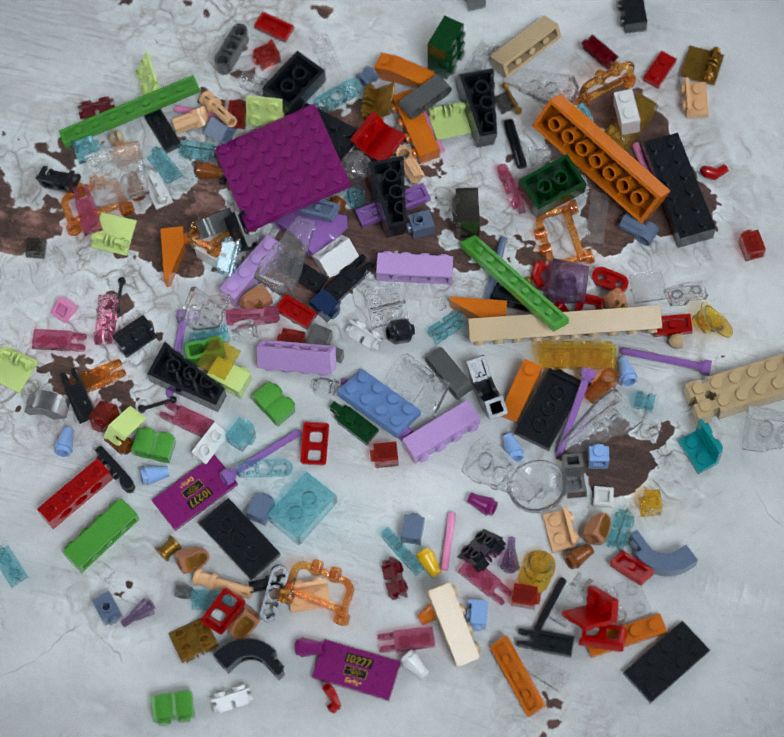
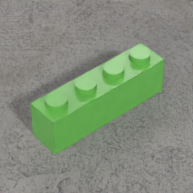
M122 498L114 501L109 506L107 512L97 516L89 528L83 529L75 541H71L65 546L63 551L65 557L81 573L140 520L137 513Z

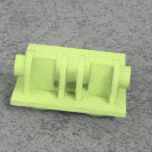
M145 51L138 69H136V78L139 79L142 95L160 89L148 51Z
M246 96L247 126L262 127L284 117L283 99Z
M458 101V103L442 104V106H433L431 109L426 110L436 140L472 133L464 111L466 109L465 102Z
M101 212L96 232L91 235V240H93L91 248L127 256L137 220Z
M8 346L0 347V384L17 393H21L39 361Z

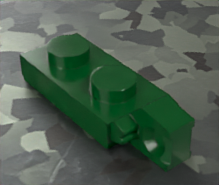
M335 401L329 406L330 411L335 414L334 419L337 423L365 445H368L379 432L377 427L347 405L342 407Z

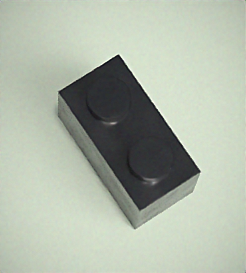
M618 0L617 9L621 11L622 15L620 16V26L624 27L625 33L646 31L648 20L644 0Z

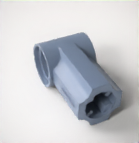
M629 213L624 215L619 224L620 229L635 236L636 240L645 246H650L659 232L656 224L650 221L640 223Z

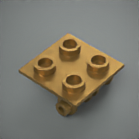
M689 45L680 76L684 78L689 77L691 80L706 82V84L715 86L724 58L720 48L713 47L709 51Z
M395 82L377 89L374 88L373 84H367L364 89L360 111L361 118L364 121L372 111L381 118L390 115Z
M200 619L168 633L182 663H188L195 659V655L199 658L198 654L201 652L204 656V651L208 653L216 650L215 648L219 646L211 628L202 624Z

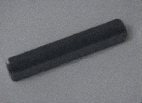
M507 119L504 121V126L518 169H524L527 163L514 120Z

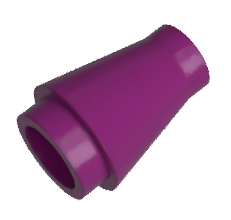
M471 493L467 500L468 504L485 516H492L498 506V502L494 498Z
M304 637L297 639L295 642V653L300 655V657L324 654L326 652L325 642Z

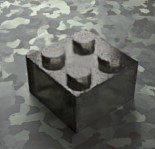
M478 187L455 188V195H452L453 232H457V238H470L474 235L479 238Z

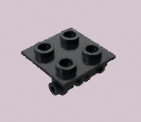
M483 529L475 535L474 540L461 550L457 557L473 565V568L480 573L490 565L488 561L490 563L493 562L488 554L496 559V555H499L505 549L506 543L502 540L503 537Z

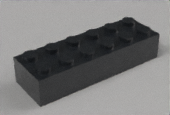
M678 132L643 142L642 153L649 172L670 190L661 206L677 247L680 248L712 239L716 228Z

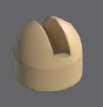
M114 130L109 134V141L115 146V142H124V136L119 130ZM115 135L118 136V140H116V141H115V138H114Z
M682 333L673 334L670 337L669 344L672 348H683Z

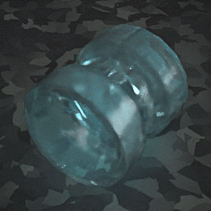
M353 185L347 190V202L350 208L356 210L365 206L366 198L363 187Z
M637 390L633 409L645 408L646 412L652 413L656 394L650 393L646 395L643 391Z

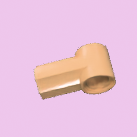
M204 105L172 119L177 134L195 127L205 126L210 118Z
M400 146L396 150V157L408 156V158L404 159L405 175L410 184H415L421 181L425 175L412 155L411 148Z

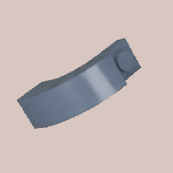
M638 530L630 533L629 544L635 552L638 551L635 554V558L654 569L655 575H680L695 567L698 559L687 544L673 553L663 554L654 551Z

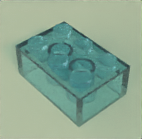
M306 471L268 514L269 522L296 544L300 545L337 504V496Z

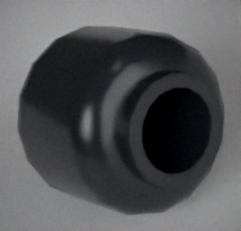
M405 318L391 320L388 326H386V337L396 345L409 343L412 340V336L415 335V327Z

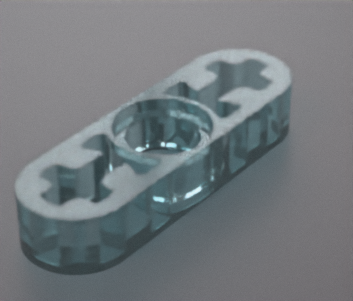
M355 78L348 79L316 97L314 100L316 108L328 113L355 98L361 92L360 81ZM352 85L353 87H356V89H350V86ZM335 93L342 94V98L339 100L333 99L332 96ZM319 103L325 104V107L319 106Z
M288 459L243 460L236 465L235 471L241 478L284 477L292 472L293 466ZM282 462L284 466H287V470H284V473L281 469L274 470V466H280ZM261 463H266L269 466L268 473L263 474L260 472L259 466ZM244 464H246V467H254V470L247 471L245 474L244 471H241V467H244Z
M389 527L380 532L382 539L415 576L424 570L420 561Z

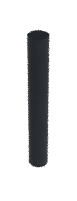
M559 578L533 630H542L567 582L566 579Z

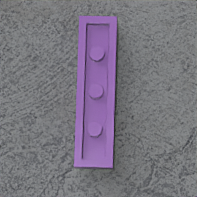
M424 183L405 190L406 211L431 201ZM375 202L355 210L362 228L381 221Z

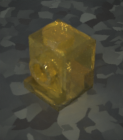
M660 489L644 490L643 497L638 498L641 517L661 515L663 506Z

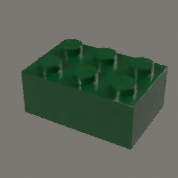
M444 15L427 44L428 69L433 71L435 75H441L446 80L450 74H454L457 62L461 61L465 55L464 37L466 32H464L463 23Z
M566 154L519 179L518 189L536 218L585 193L586 182L569 155Z

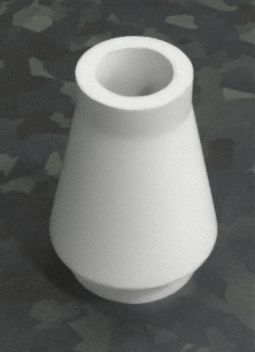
M413 650L409 651L400 660L403 663V667L421 680L430 672L418 653H415Z

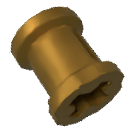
M169 536L168 541L160 548L157 547L156 551L168 562L170 556L177 550H181L182 547L172 536Z

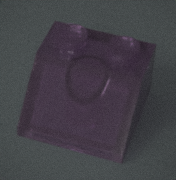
M553 258L547 265L543 295L552 303L557 301L564 304L584 303L590 266Z

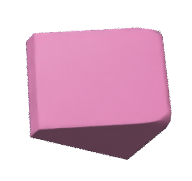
M59 297L51 314L62 322L67 323L79 306L67 297Z

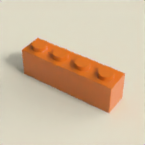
M409 89L393 96L391 110L393 114H397L398 126L400 129L403 128L406 135L405 141L407 144L410 143L412 155L418 160L420 165L439 158L440 148L424 113L414 119H410L399 107V102L413 91V89Z

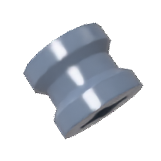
M365 66L362 72L356 74V79L365 88L367 84L376 82L378 75L370 66Z

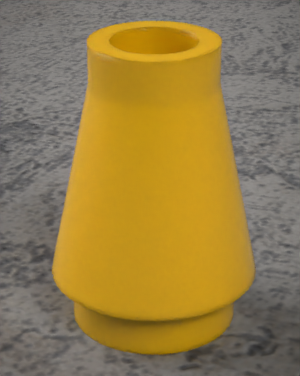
M428 547L416 554L417 562L430 574L431 578L442 572L434 550L431 551Z

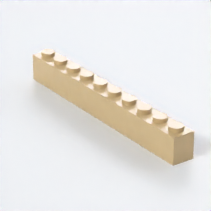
M661 305L563 312L569 318V324L554 332L534 314L467 319L469 342H474V346L485 345V341H493V344H504V340L512 339V343L523 342V338H531V342L543 341L542 337H550V340H561L562 336L569 335V339L581 338V334H588L589 338L600 337V333H607L608 336H618L619 332L626 331L627 335L638 334V330H646V333H657V329L662 328Z

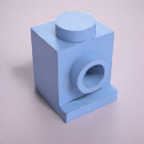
M603 444L589 446L588 469H608L609 446H604Z
M468 599L469 609H467L466 621L470 622L473 631L478 632L486 629L488 601Z

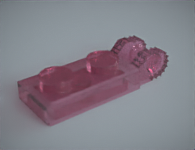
M502 163L497 166L500 181L504 183L503 187L506 194L510 193L512 199H509L513 210L517 209L519 215L525 213V204L508 166Z
M88 184L84 185L87 198L80 199L77 187L72 188L85 236L103 231Z
M115 293L98 296L96 326L93 337L96 345L102 344L103 337L106 344L113 342L112 335H114L116 329L119 298Z
M267 306L265 309L251 308L241 310L234 308L226 310L228 326L275 324L280 320L279 309L276 306Z
M34 329L32 349L83 352L86 348L84 344L71 342L72 339L76 341L87 340V335L85 333L65 330Z
M168 401L165 407L176 412L175 415L172 416L166 412L159 414L162 419L201 438L215 422L184 406H178Z
M465 562L458 570V573L486 596H490L492 600L502 606L505 601L494 590L498 587L509 597L512 591L487 568L478 573L473 568V565Z
M433 626L396 630L377 636L378 641L394 639V645L379 647L380 653L435 648Z

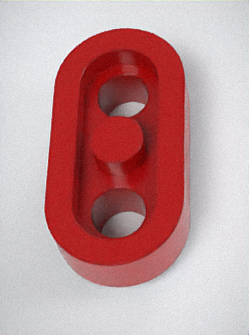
M597 267L592 273L594 284L608 291L620 288L623 293L628 288L629 281L623 274L605 267Z

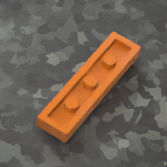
M660 613L622 625L628 630L625 647L667 634V629ZM608 630L606 637L617 639L619 631ZM587 647L591 658L612 652L610 650Z
M503 636L489 646L527 717H531L545 708V702L509 637Z

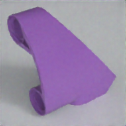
M291 213L273 221L274 225L281 232L289 231L303 244L302 248L310 257L339 237L348 228L347 216L339 214L336 215L333 223L296 213Z

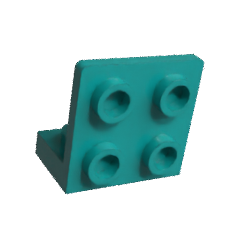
M703 419L698 421L694 432L678 440V444L698 474L717 465L723 452L721 442L714 438L710 425L705 423Z

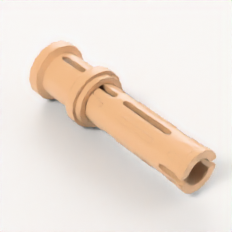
M204 91L200 95L199 103L202 106L205 105L208 112L215 113L228 127L236 125V117L222 106L221 100L214 97L211 91Z
M198 568L193 576L192 583L194 586L201 585L207 587L210 591L216 589L222 591L226 587L247 599H250L253 594L250 592L253 591V587L219 578V575L216 573L209 574Z

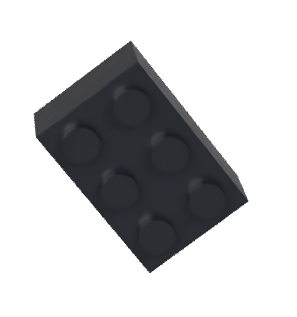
M297 50L262 87L263 97L283 99V112L285 115H289L300 110L326 82V73L323 68Z

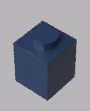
M324 289L310 300L311 309L316 311L326 322L335 319L340 313V303Z

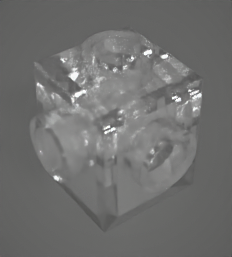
M359 150L347 153L343 158L342 164L347 177L352 181L365 179L367 166L371 159Z

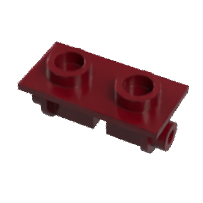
M593 34L588 40L585 39L581 43L582 49L608 71L619 57Z
M106 96L99 98L98 102L92 103L91 100L81 102V105L77 106L78 109H82V112H79L80 119L86 120L95 116L97 110L102 113L114 108L115 105H111L114 99Z
M389 557L390 560L383 561L381 566L384 579H392L391 582L385 583L388 596L391 597V600L399 599V595L407 598L408 585L403 579L402 563L393 557Z

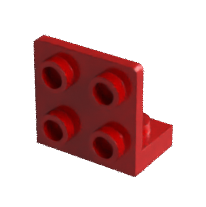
M372 111L350 140L360 152L376 161L389 159L406 138V135L387 125L377 113Z
M592 585L587 588L586 605L561 611V616L569 622L574 623L584 631H591L593 628L606 627L617 622L619 600L597 586Z

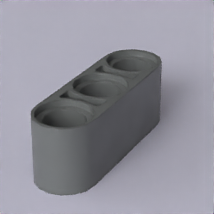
M240 23L232 27L214 58L216 70L221 75H227L232 71L249 42L248 30L244 24Z
M436 75L406 95L399 102V107L410 119H414L448 96L452 88L441 75Z
M230 207L195 221L201 239L211 237L228 229L224 218L232 214Z
M439 347L425 357L427 365L455 399L459 400L474 389L467 376L442 347Z

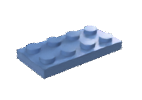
M363 369L359 370L337 391L338 397L396 438L421 415L420 409Z

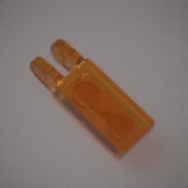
M120 359L79 374L88 393L112 384L113 381L126 375V371L123 369L115 371L111 375L109 371L122 365ZM74 377L70 378L72 385L76 384Z

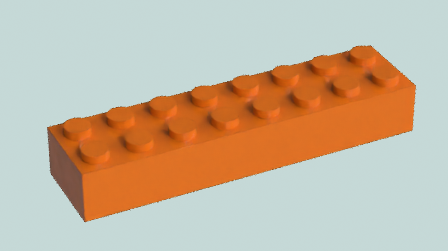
M561 93L548 101L533 123V128L564 155L568 154L572 162L640 223L651 218L670 193V190Z

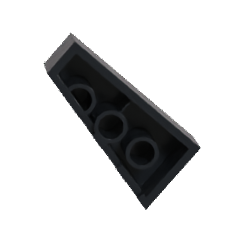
M494 68L459 74L456 86L461 102H465L466 109L464 111L476 147L494 145L497 136Z
M404 156L368 163L366 175L386 238L405 234L407 216Z
M166 342L163 343L147 373L150 382L216 412H219L227 396L225 388L207 374H204L196 365L190 363L182 354L175 351Z

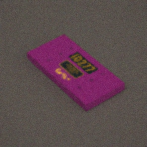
M215 454L207 464H200L152 499L153 504L174 531H177L238 486L235 479L228 486L223 483L219 472L226 468Z
M324 639L326 652L318 656L312 675L313 679L390 701L401 666L400 661Z

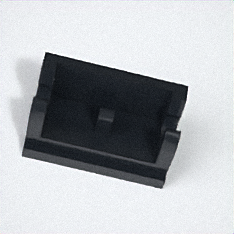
M44 165L39 175L35 178L43 188L74 194L82 176L77 173L75 174L73 170L66 173L49 169L46 175L48 166Z
M245 210L233 212L224 218L237 254L252 250L259 245L257 241L252 242L242 218L246 214Z
M499 282L496 283L492 300L507 301V308L525 312L530 311L508 290L501 286Z
M142 315L112 335L116 346L127 358L156 339L157 335L146 317Z

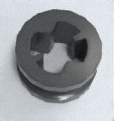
M181 584L175 586L177 590L174 593L175 597L180 599L192 598L190 592L193 591V587Z

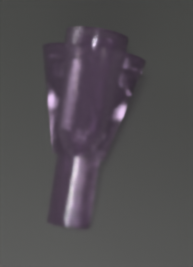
M508 537L507 549L500 568L506 573H515L520 569L515 549V537Z
M143 598L130 615L120 622L125 628L134 621L154 615L156 607L150 599L146 600Z

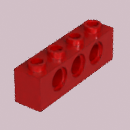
M97 458L38 507L37 510L54 530L112 481L113 477L110 471Z

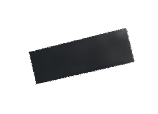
M161 109L144 115L146 122L165 154L182 146Z

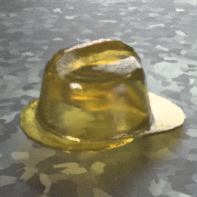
M703 302L701 309L692 317L693 323L705 334L717 332L727 338L733 334L728 320L707 302Z
M536 550L528 554L518 576V583L522 591L530 595H538L546 590L556 567L555 559L551 554L542 550Z

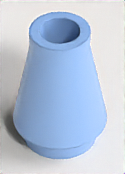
M621 357L617 359L619 382L625 387L635 384L637 382V374L629 363L628 358Z
M70 427L63 428L54 445L55 454L61 457H68L73 452L74 429Z
M513 433L505 434L502 439L504 441L506 459L510 463L520 462L524 458L523 449Z
M147 466L144 469H140L142 484L151 485L169 477L168 467Z

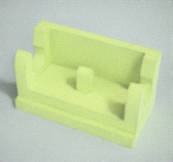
M129 406L109 424L103 438L120 446L122 442L117 440L116 436L125 441L147 418Z

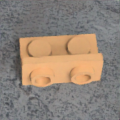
M689 77L685 78L684 84H681V95H684L685 99L682 100V111L686 112V118H708L706 82H689Z
M567 506L563 507L561 511L543 514L552 554L575 549L579 537L577 530H573L571 524L574 523L573 514L571 511L568 512Z
M313 578L310 582L298 580L287 585L291 613L331 607L327 579Z

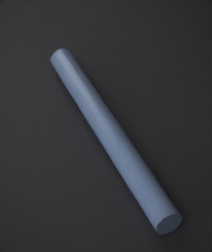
M500 236L496 254L501 258L503 257L507 237ZM491 275L484 299H492L497 280Z

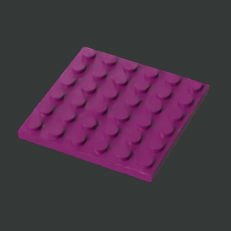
M315 103L214 148L239 211H246L242 218L248 232L352 187Z

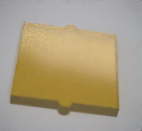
M213 336L197 366L208 371L210 375L213 374L225 381L241 351L229 345L228 341L224 342Z

